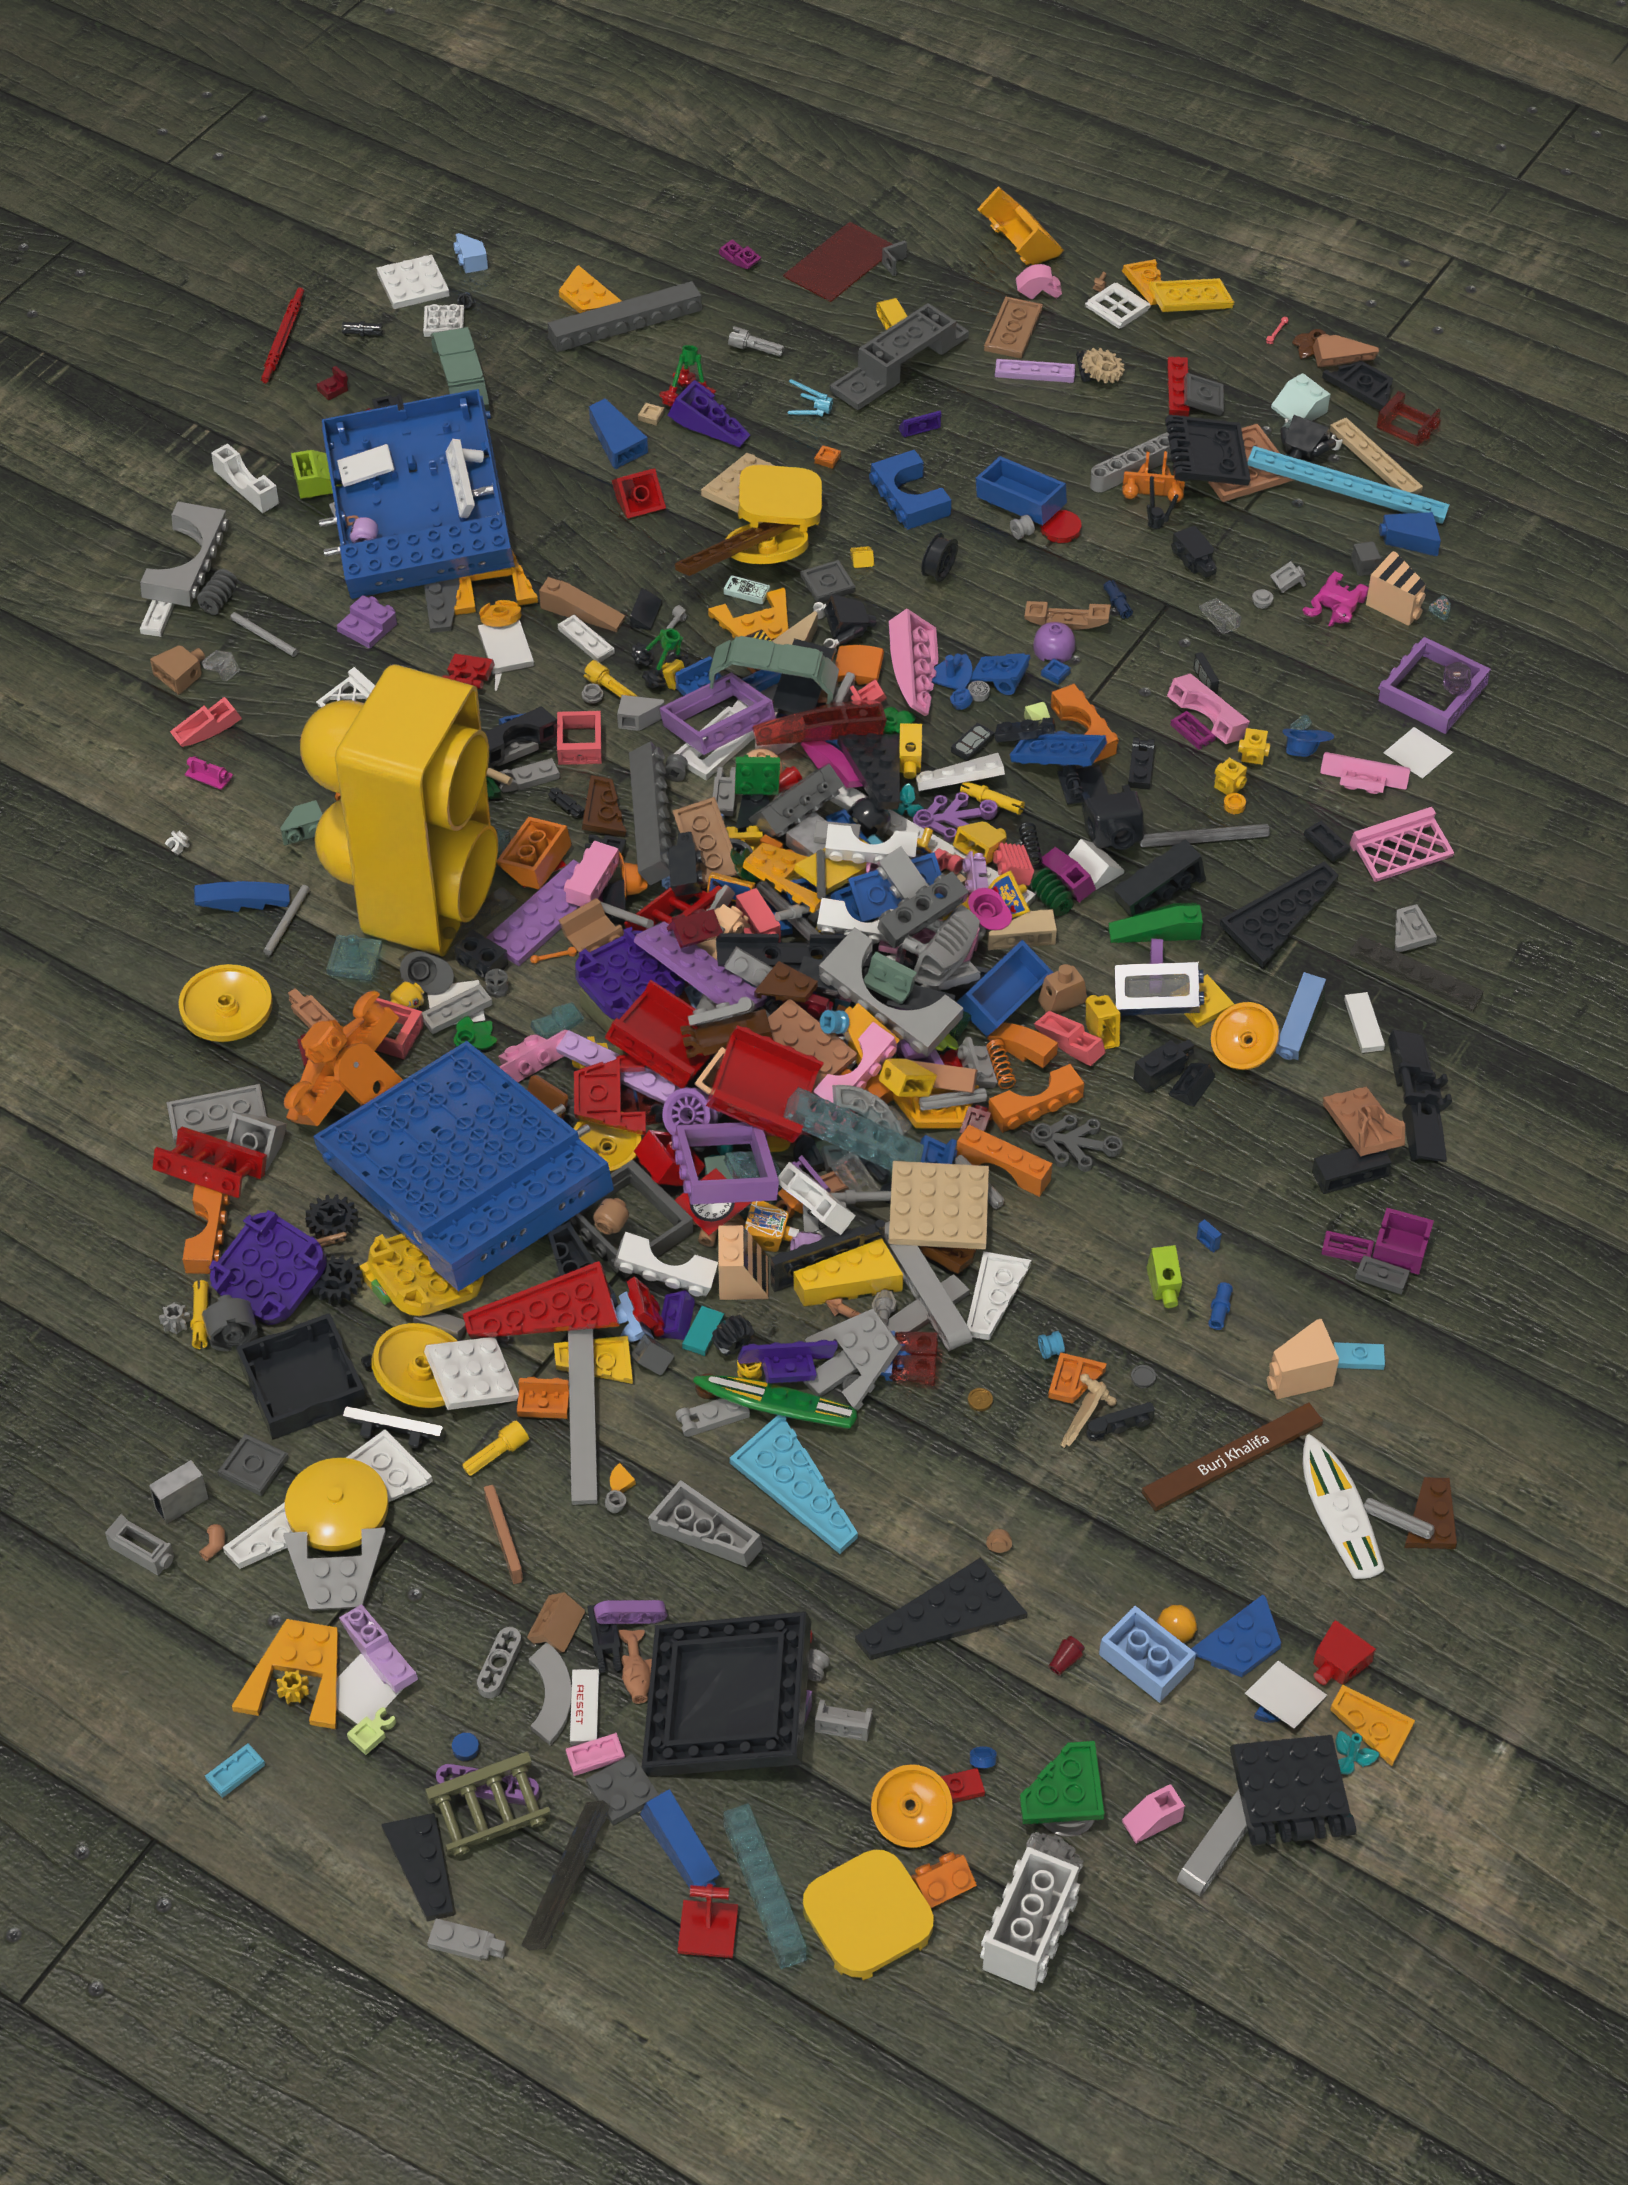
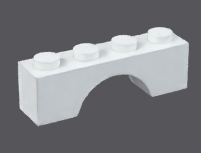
M229 444L211 452L214 471L259 511L264 513L279 504L276 485L265 475L256 479L244 465L240 454Z
M828 824L825 858L832 861L848 860L858 864L869 862L877 865L878 861L902 846L908 857L914 859L916 858L918 833L895 831L886 842L873 845L860 841L852 832L851 826Z
M827 898L821 899L817 930H820L822 934L834 935V933L848 935L855 927L865 935H868L873 940V943H878L879 941L888 942L877 928L879 920L872 923L860 922L848 913L844 901ZM898 918L902 923L909 922L906 918Z
M789 1162L778 1176L779 1185L807 1206L815 1217L840 1235L856 1216L808 1174Z
M625 1232L614 1262V1266L624 1273H636L642 1275L648 1281L657 1280L673 1289L682 1288L688 1290L694 1296H707L718 1262L698 1255H694L690 1261L683 1265L671 1266L664 1264L653 1255L649 1239Z

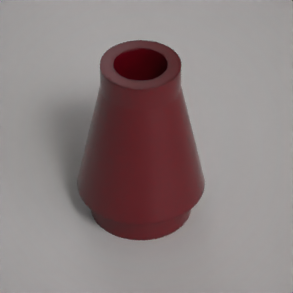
M1072 1636L1062 1639L1051 1663L1048 1665L1049 1669L1056 1675L1061 1676L1066 1669L1083 1656L1082 1652L1085 1650V1647Z

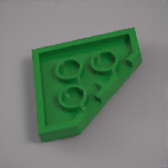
M1095 1741L1068 1742L1053 1762L1051 1761L1040 1772L1030 1787H1027L1020 1794L1022 1824L1104 1819Z

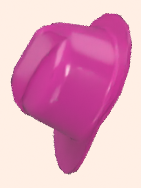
M978 888L969 896V909L980 920L982 927L989 930H1002L1009 926L1012 921V914L998 892L989 888Z

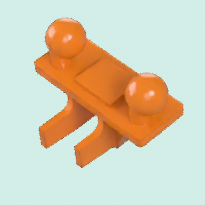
M1164 451L1162 474L1148 473L1150 452L1146 453V462L1143 463L1138 472H1124L1122 492L1127 499H1134L1138 494L1150 495V476L1154 477L1155 495L1167 496L1172 502L1174 496L1178 494L1179 497L1176 503L1183 499L1185 482L1177 481L1174 475H1171L1168 465H1166L1167 451Z

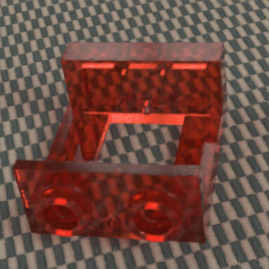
M1398 391L1379 412L1376 428L1415 446H1419L1424 440L1427 441L1434 429L1436 430L1439 427L1441 409H1437L1430 416L1404 404L1406 394ZM1397 415H1400L1422 425V427L1418 430V435H1414L1390 423Z

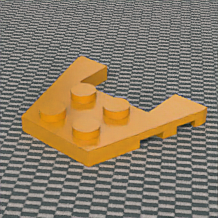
M785 588L767 592V600L772 608L733 618L727 605L723 604L708 608V615L711 619L715 618L723 629L729 630L734 639L735 637L747 636L762 629L773 641L788 630Z

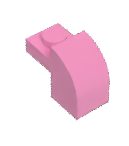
M1038 264L1030 266L1016 277L1017 290L1030 299H1033L1042 290L1056 299L1062 294L1059 279L1052 276L1051 267Z

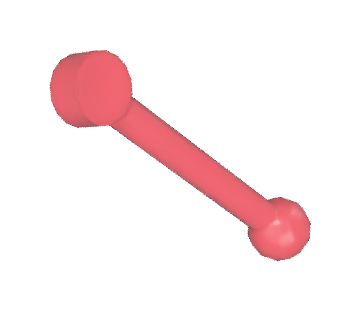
M1283 317L1273 334L1266 338L1267 344L1274 343L1275 336L1284 324L1289 322L1287 317Z

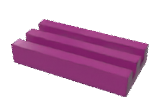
M1188 711L1171 720L1170 725L1198 750L1202 749L1203 745H1209V741H1215L1216 736Z
M1326 1231L1321 1254L1361 1263L1363 1255L1371 1257L1374 1241Z

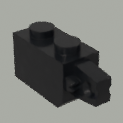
M1195 525L1173 534L1172 551L1179 556L1185 567H1188L1193 574L1200 572L1205 578L1216 574L1217 567L1213 562L1214 547Z
M692 832L679 833L677 845L672 846L669 850L670 887L676 897L702 893V884L705 883V875L703 870H701V864L704 863L703 852L698 850Z
M1189 1039L1178 1045L1170 1040L1135 1062L1133 1079L1147 1093L1152 1092L1182 1073L1185 1063L1194 1054L1195 1045Z

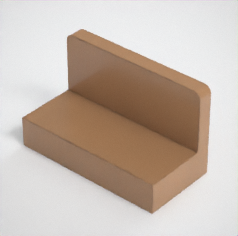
M565 1592L549 1595L527 1638L533 1644L547 1642L559 1653L565 1652L585 1610Z

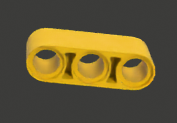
M897 298L876 303L878 317L886 330L907 317Z

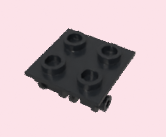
M1076 765L1063 766V771H1057L1067 805L1082 803L1081 792L1088 791L1090 798L1109 795L1100 766L1076 769Z

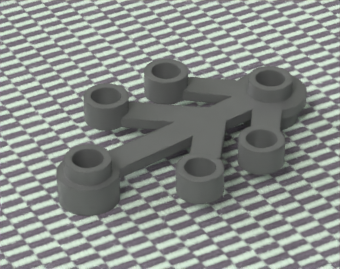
M1069 1114L1051 1126L1045 1123L1037 1124L1031 1131V1140L1037 1145L1045 1146L1055 1157V1165L1060 1168L1068 1165L1069 1155L1061 1151L1056 1143L1064 1144L1078 1161V1169L1083 1172L1091 1170L1092 1159L1086 1156L1079 1147L1104 1151L1109 1157H1116L1122 1151L1123 1143L1117 1136H1108L1104 1141L1082 1138L1086 1134L1095 1135L1099 1133L1100 1122L1097 1119H1089L1086 1124L1076 1128L1077 1118ZM1064 1129L1071 1131L1067 1134L1058 1133Z

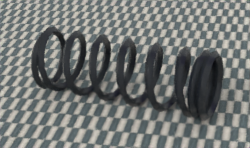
M1024 823L1019 827L1020 839L1025 848L1026 845L1037 843V846L1026 848V851L1038 849V852L1028 854L1029 858L1038 857L1036 860H1030L1031 862L1040 860L1039 863L1032 865L1033 868H1036L1043 862L1037 832L1035 831L1036 826L1033 823ZM1027 826L1034 827L1033 830H1027L1022 833L1023 828ZM1036 838V841H1029L1027 843L1024 842L1025 840H1031Z

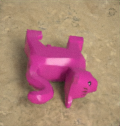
M1334 571L1319 593L1311 600L1313 608L1304 607L1302 611L1306 616L1315 617L1321 613L1322 604L1333 611L1328 624L1329 627L1335 623L1351 622L1353 618L1351 613L1355 611L1358 602H1365L1369 587L1359 584L1349 592V586L1342 587L1338 584V581L1342 580L1343 574Z

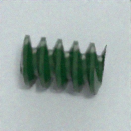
M1047 867L1035 874L1031 880L1030 888L1040 898L1042 903L1045 904L1047 909H1053L1054 916L1059 917L1069 912L1074 906V901L1071 900L1073 895L1070 891H1067L1068 889L1065 885H1062V881L1057 879L1056 874H1053L1052 870Z

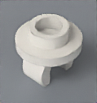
M180 830L178 832L172 831L171 834L174 837L168 838L165 842L170 848L175 845L171 851L177 855L183 851L184 846L187 848L190 846L187 842L189 838Z

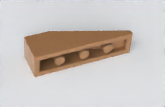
M548 577L539 590L540 607L543 610L566 617L575 615L582 622L614 632L618 631L625 620L624 614L569 583Z

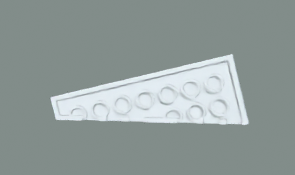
M386 1429L346 1457L367 1464L380 1475L386 1486L388 1502L433 1482L432 1476ZM285 1502L223 1547L224 1553L239 1569L287 1548L283 1533L292 1532L287 1522Z

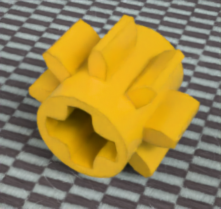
M299 1670L296 1672L285 1671L282 1679H277L279 1687L277 1690L278 1697L285 1696L287 1704L290 1702L301 1703L303 1696L309 1695L307 1687L309 1684L308 1677L304 1676L301 1678Z

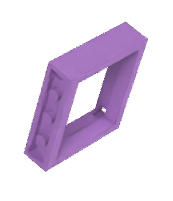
M1423 637L1419 643L1413 645L1409 655H1405L1402 658L1400 665L1392 669L1389 678L1381 682L1378 688L1380 690L1378 701L1446 734L1487 686L1491 669ZM1422 656L1455 672H1460L1461 675L1471 679L1445 711L1395 688Z
M733 673L715 680L713 689L710 688L709 683L660 708L664 727L703 755L776 719L772 700ZM731 696H735L749 706L699 732L683 721Z
M744 1122L676 1125L675 1135L671 1136L672 1149L676 1150L675 1161L677 1165H680V1179L684 1180V1193H688L691 1205L777 1200L779 1180L764 1130ZM733 1144L751 1145L760 1178L698 1181L689 1147Z

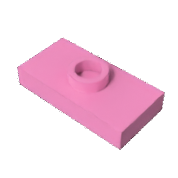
M617 1733L566 1749V1755L574 1776L614 1764L625 1758Z

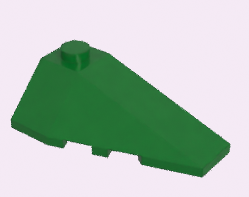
M1175 903L1108 923L1110 943L1151 942V938L1163 939V941L1200 940L1203 925L1201 907L1197 903Z

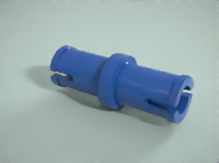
M1225 1282L1218 1284L1215 1299L1211 1302L1212 1312L1208 1325L1215 1330H1221L1224 1327L1226 1313L1230 1311L1231 1307L1229 1301L1233 1287Z

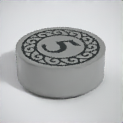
M974 681L969 685L968 690L972 694L974 701H984L989 697L990 688L987 683Z

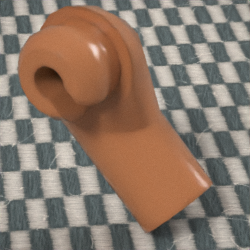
M212 1524L207 1529L209 1544L199 1551V1554L205 1561L210 1560L225 1546V1530L219 1524Z

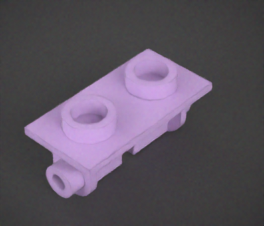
M970 851L965 859H963L962 864L963 871L966 872L967 876L965 887L969 891V896L978 888H988L987 877H979V874L987 873L986 859L982 853H976L973 857V851Z

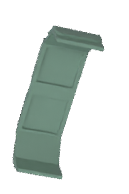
M468 327L432 333V351L439 354L449 393L454 394L479 389L480 396H483L485 410L490 411L482 369Z
M745 636L735 637L733 641L728 640L715 649L709 672L711 689L714 687L717 673L733 664L812 678L828 694L826 709H830L837 685L839 668L829 658H826L823 652L796 645L775 644L772 641Z

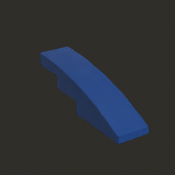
M238 881L195 885L194 905L239 912L241 906L263 910L265 904L288 907L290 902L289 885Z

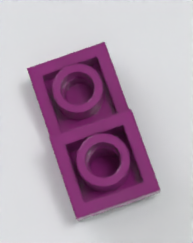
M733 239L722 246L718 253L734 265L749 269L761 260V257L750 247L746 246L743 249Z

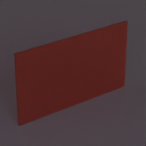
M849 222L783 274V277L832 302L882 261V248L893 244Z

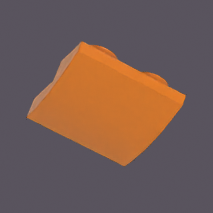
M866 645L839 646L835 663L839 668L837 682L843 681L847 672L854 673L858 685L869 684L875 679L878 682L884 650Z

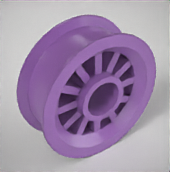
M682 1088L674 1091L665 1101L662 1113L663 1122L671 1135H675L676 1125L717 1124L718 1111L706 1106L709 1095L699 1088ZM689 1109L693 1112L691 1120L688 1117Z

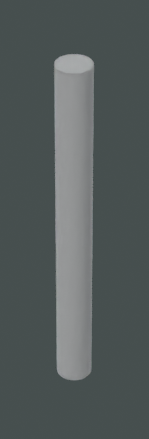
M236 612L232 613L231 620L292 657L298 654L296 648Z
M302 885L264 948L263 952L266 955H272L310 890L308 886Z
M601 902L604 912L648 929L654 925V922L650 919Z

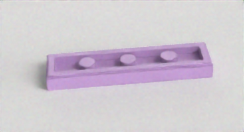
M1007 359L996 360L995 377L1074 383L1075 364Z

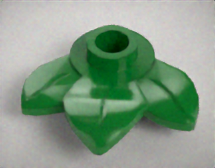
M888 707L882 711V717L879 718L878 725L880 731L885 734H894L895 732L900 734V723L913 724L916 716L909 711L898 712L895 707Z
M466 1016L457 1023V1033L454 1037V1045L456 1047L468 1041L476 1049L484 1050L493 1047L497 1043V1038L491 1036L493 1030L492 1021L474 1024L471 1018Z

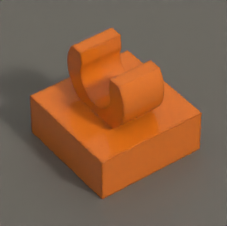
M782 1188L778 1195L783 1200L778 1201L775 1206L780 1209L787 1206L788 1219L794 1215L795 1211L803 1214V1203Z

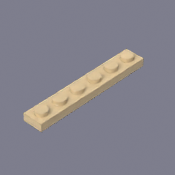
M1344 418L1330 425L1329 431L1336 435L1339 440L1342 439L1343 444L1391 487L1416 495L1422 493L1423 486L1350 420Z

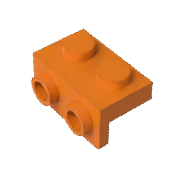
M519 1378L517 1417L567 1419L569 1407L568 1380L561 1378Z
M949 1852L938 1858L939 1863L930 1866V1863H927L915 1869L916 1874L912 1875L911 1878L930 1908L977 1886L964 1855Z

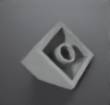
M234 1112L226 1141L267 1154L266 1172L282 1146L287 1124L264 1116Z

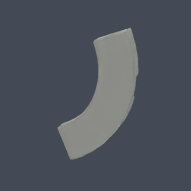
M832 1085L834 1109L852 1110L866 1118L877 1133L882 1151L906 1148L900 1123L882 1099L859 1087Z
M546 1642L529 1658V1664L538 1672L545 1687L544 1704L539 1716L531 1725V1731L551 1746L562 1732L568 1720L572 1689L569 1672L563 1659Z

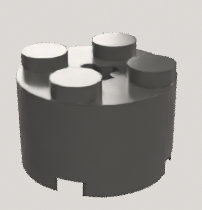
M223 1295L218 1298V1302L202 1312L210 1345L216 1350L232 1351L231 1346L248 1343L257 1337V1325L251 1303L248 1300L232 1298L231 1295Z

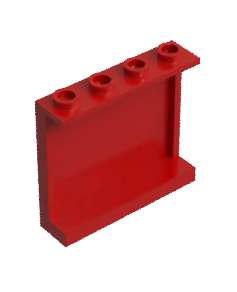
M652 980L649 981L645 991L620 1019L616 1018L612 1022L605 1036L606 1040L681 1089L690 1083L713 1055L704 1056L703 1053H699L692 1058H687L686 1050L691 1049L693 1046L685 1047L683 1038L690 1037L691 1035H682L680 1027L690 1026L688 1016L694 1015L693 1011L697 1009Z
M737 1025L727 1042L706 1106L794 1143L801 1134L803 1128L801 1123L818 1071L824 1062L817 1060L812 1055H805L796 1051L791 1046L775 1042L770 1037L754 1033L747 1027Z

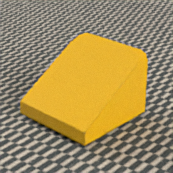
M870 546L850 549L854 568L874 566V555Z

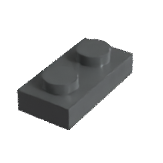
M1363 1255L1355 1279L1402 1295L1410 1271Z

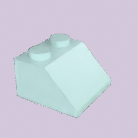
M1302 373L1287 382L1272 403L1271 408L1285 419H1289V422L1292 421L1294 415L1313 421L1328 412L1330 393Z

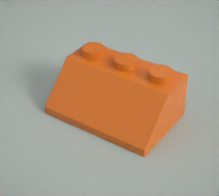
M528 816L498 858L497 865L520 885L540 890L572 845L567 826Z

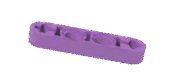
M454 1764L442 1765L436 1772L437 1785L445 1782L444 1778L448 1774L453 1775V1778H450L451 1780L478 1769ZM509 1775L502 1778V1782L508 1784L507 1790L504 1791L507 1802L526 1805L516 1777ZM528 1777L529 1783L531 1785L532 1791L537 1801L539 1798L538 1783L534 1779ZM487 1784L476 1788V1797L495 1800L491 1787H487ZM513 1784H515L517 1788L515 1789V1794H512Z

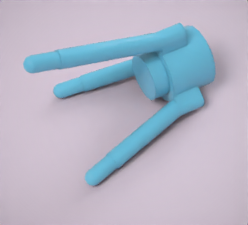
M792 379L789 380L791 384L817 396L814 397L801 393V397L815 401L814 408L817 410L788 411L789 415L823 416L824 413L830 414L833 398L827 397L828 395L815 391Z

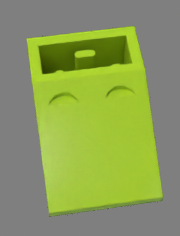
M314 450L291 453L300 499L333 493L326 453Z

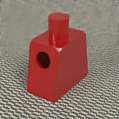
M1335 1620L1315 1653L1313 1664L1319 1669L1313 1676L1321 1685H1326L1331 1678L1339 1684H1346L1373 1662L1376 1648Z

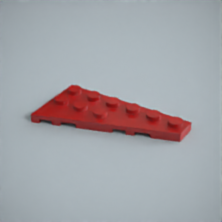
M600 1261L463 1314L467 1333L471 1339L620 1326Z

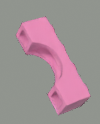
M1192 674L1173 679L1167 697L1181 708L1194 709L1209 717L1214 724L1211 732L1225 744L1244 738L1246 728H1248L1250 723L1248 719Z
M874 1022L858 1039L863 1052L859 1066L846 1075L835 1076L827 1074L813 1091L815 1100L836 1116L841 1111L844 1112L847 1109H834L832 1085H850L865 1089L866 1082L871 1076L874 1077L879 1073L884 1061L892 1058L897 1050L895 1037Z

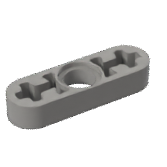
M506 1627L498 1633L478 1676V1692L484 1698H494L502 1690L522 1644L520 1632L516 1628ZM510 1637H513L514 1641L509 1642L507 1651L504 1650L506 1646L505 1640H509ZM504 1658L507 1663L503 1667L497 1668L492 1665L494 1659ZM491 1674H493L494 1686L490 1685L489 1688H485V1684L490 1682Z

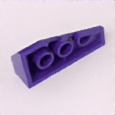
M694 380L675 399L667 416L685 428L741 447L750 437V434L736 418H731L725 412L726 407L723 404L719 405L714 400L715 395L710 390Z

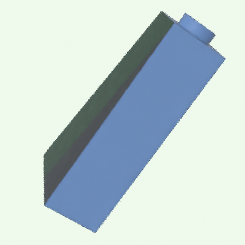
M1303 973L1276 1048V1053L1282 1058L1299 1060L1325 999L1326 979Z

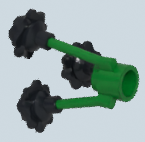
M662 629L649 645L638 642L632 646V658L637 664H643L644 666L653 663L654 652L652 648L659 641L664 649L659 663L654 667V670L643 672L642 678L645 679V684L649 688L658 689L659 686L666 685V680L661 674L664 661L665 663H672L678 659L683 661L685 668L691 662L688 659V654L681 652L683 637L675 629Z

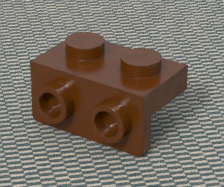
M919 1246L922 1254L928 1259L942 1264L949 1271L956 1272L957 1274L972 1264L977 1250Z

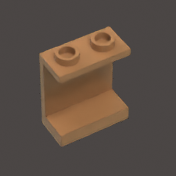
M597 898L558 920L564 936L578 953L585 948L588 952H591L624 935L622 926L619 924L615 927L605 915L602 904Z

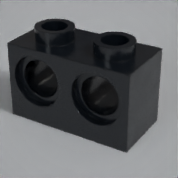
M473 929L454 946L456 961L461 966H466L473 970L479 977L485 978L488 971L492 969L504 970L508 966L507 950Z

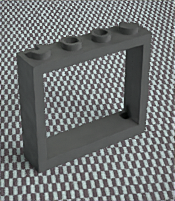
M633 1159L611 1173L613 1191L566 1221L567 1223L570 1222L572 1227L579 1231L585 1242H590L594 1246L595 1251L600 1257H605L609 1261L610 1266L616 1273L620 1272L625 1278L633 1273H624L614 1266L618 1251L582 1216L603 1200L631 1183L674 1225V1227L649 1243L650 1249L656 1258L693 1233V1218L654 1182Z

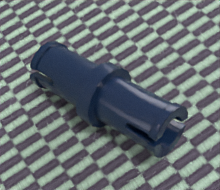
M1110 580L1107 581L1103 588L1110 597L1111 605L1116 607L1122 619L1132 616L1133 610L1126 601V595L1120 591L1114 580H1112V583Z

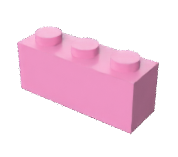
M594 841L591 847L585 850L583 860L575 866L573 876L564 885L566 902L581 907L595 898H599L619 865L618 848Z

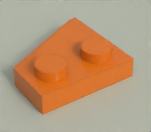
M1060 1352L1048 1398L1073 1404L1088 1389V1386L1080 1381V1376L1088 1374L1092 1380H1098L1105 1373L1107 1364Z

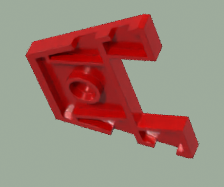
M623 1054L603 1064V1062L574 1071L575 1118L646 1135L645 1111L621 1113V1073L645 1071V1065L631 1055L625 1056Z

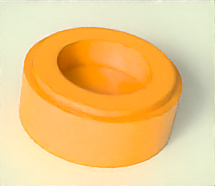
M1238 793L1228 794L1224 798V809L1230 814L1242 813L1246 806L1245 797Z

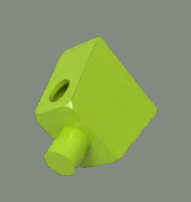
M1176 1245L1151 1248L1146 1269L1153 1297L1155 1300L1163 1299L1165 1308L1176 1307L1178 1305L1177 1297L1182 1286Z

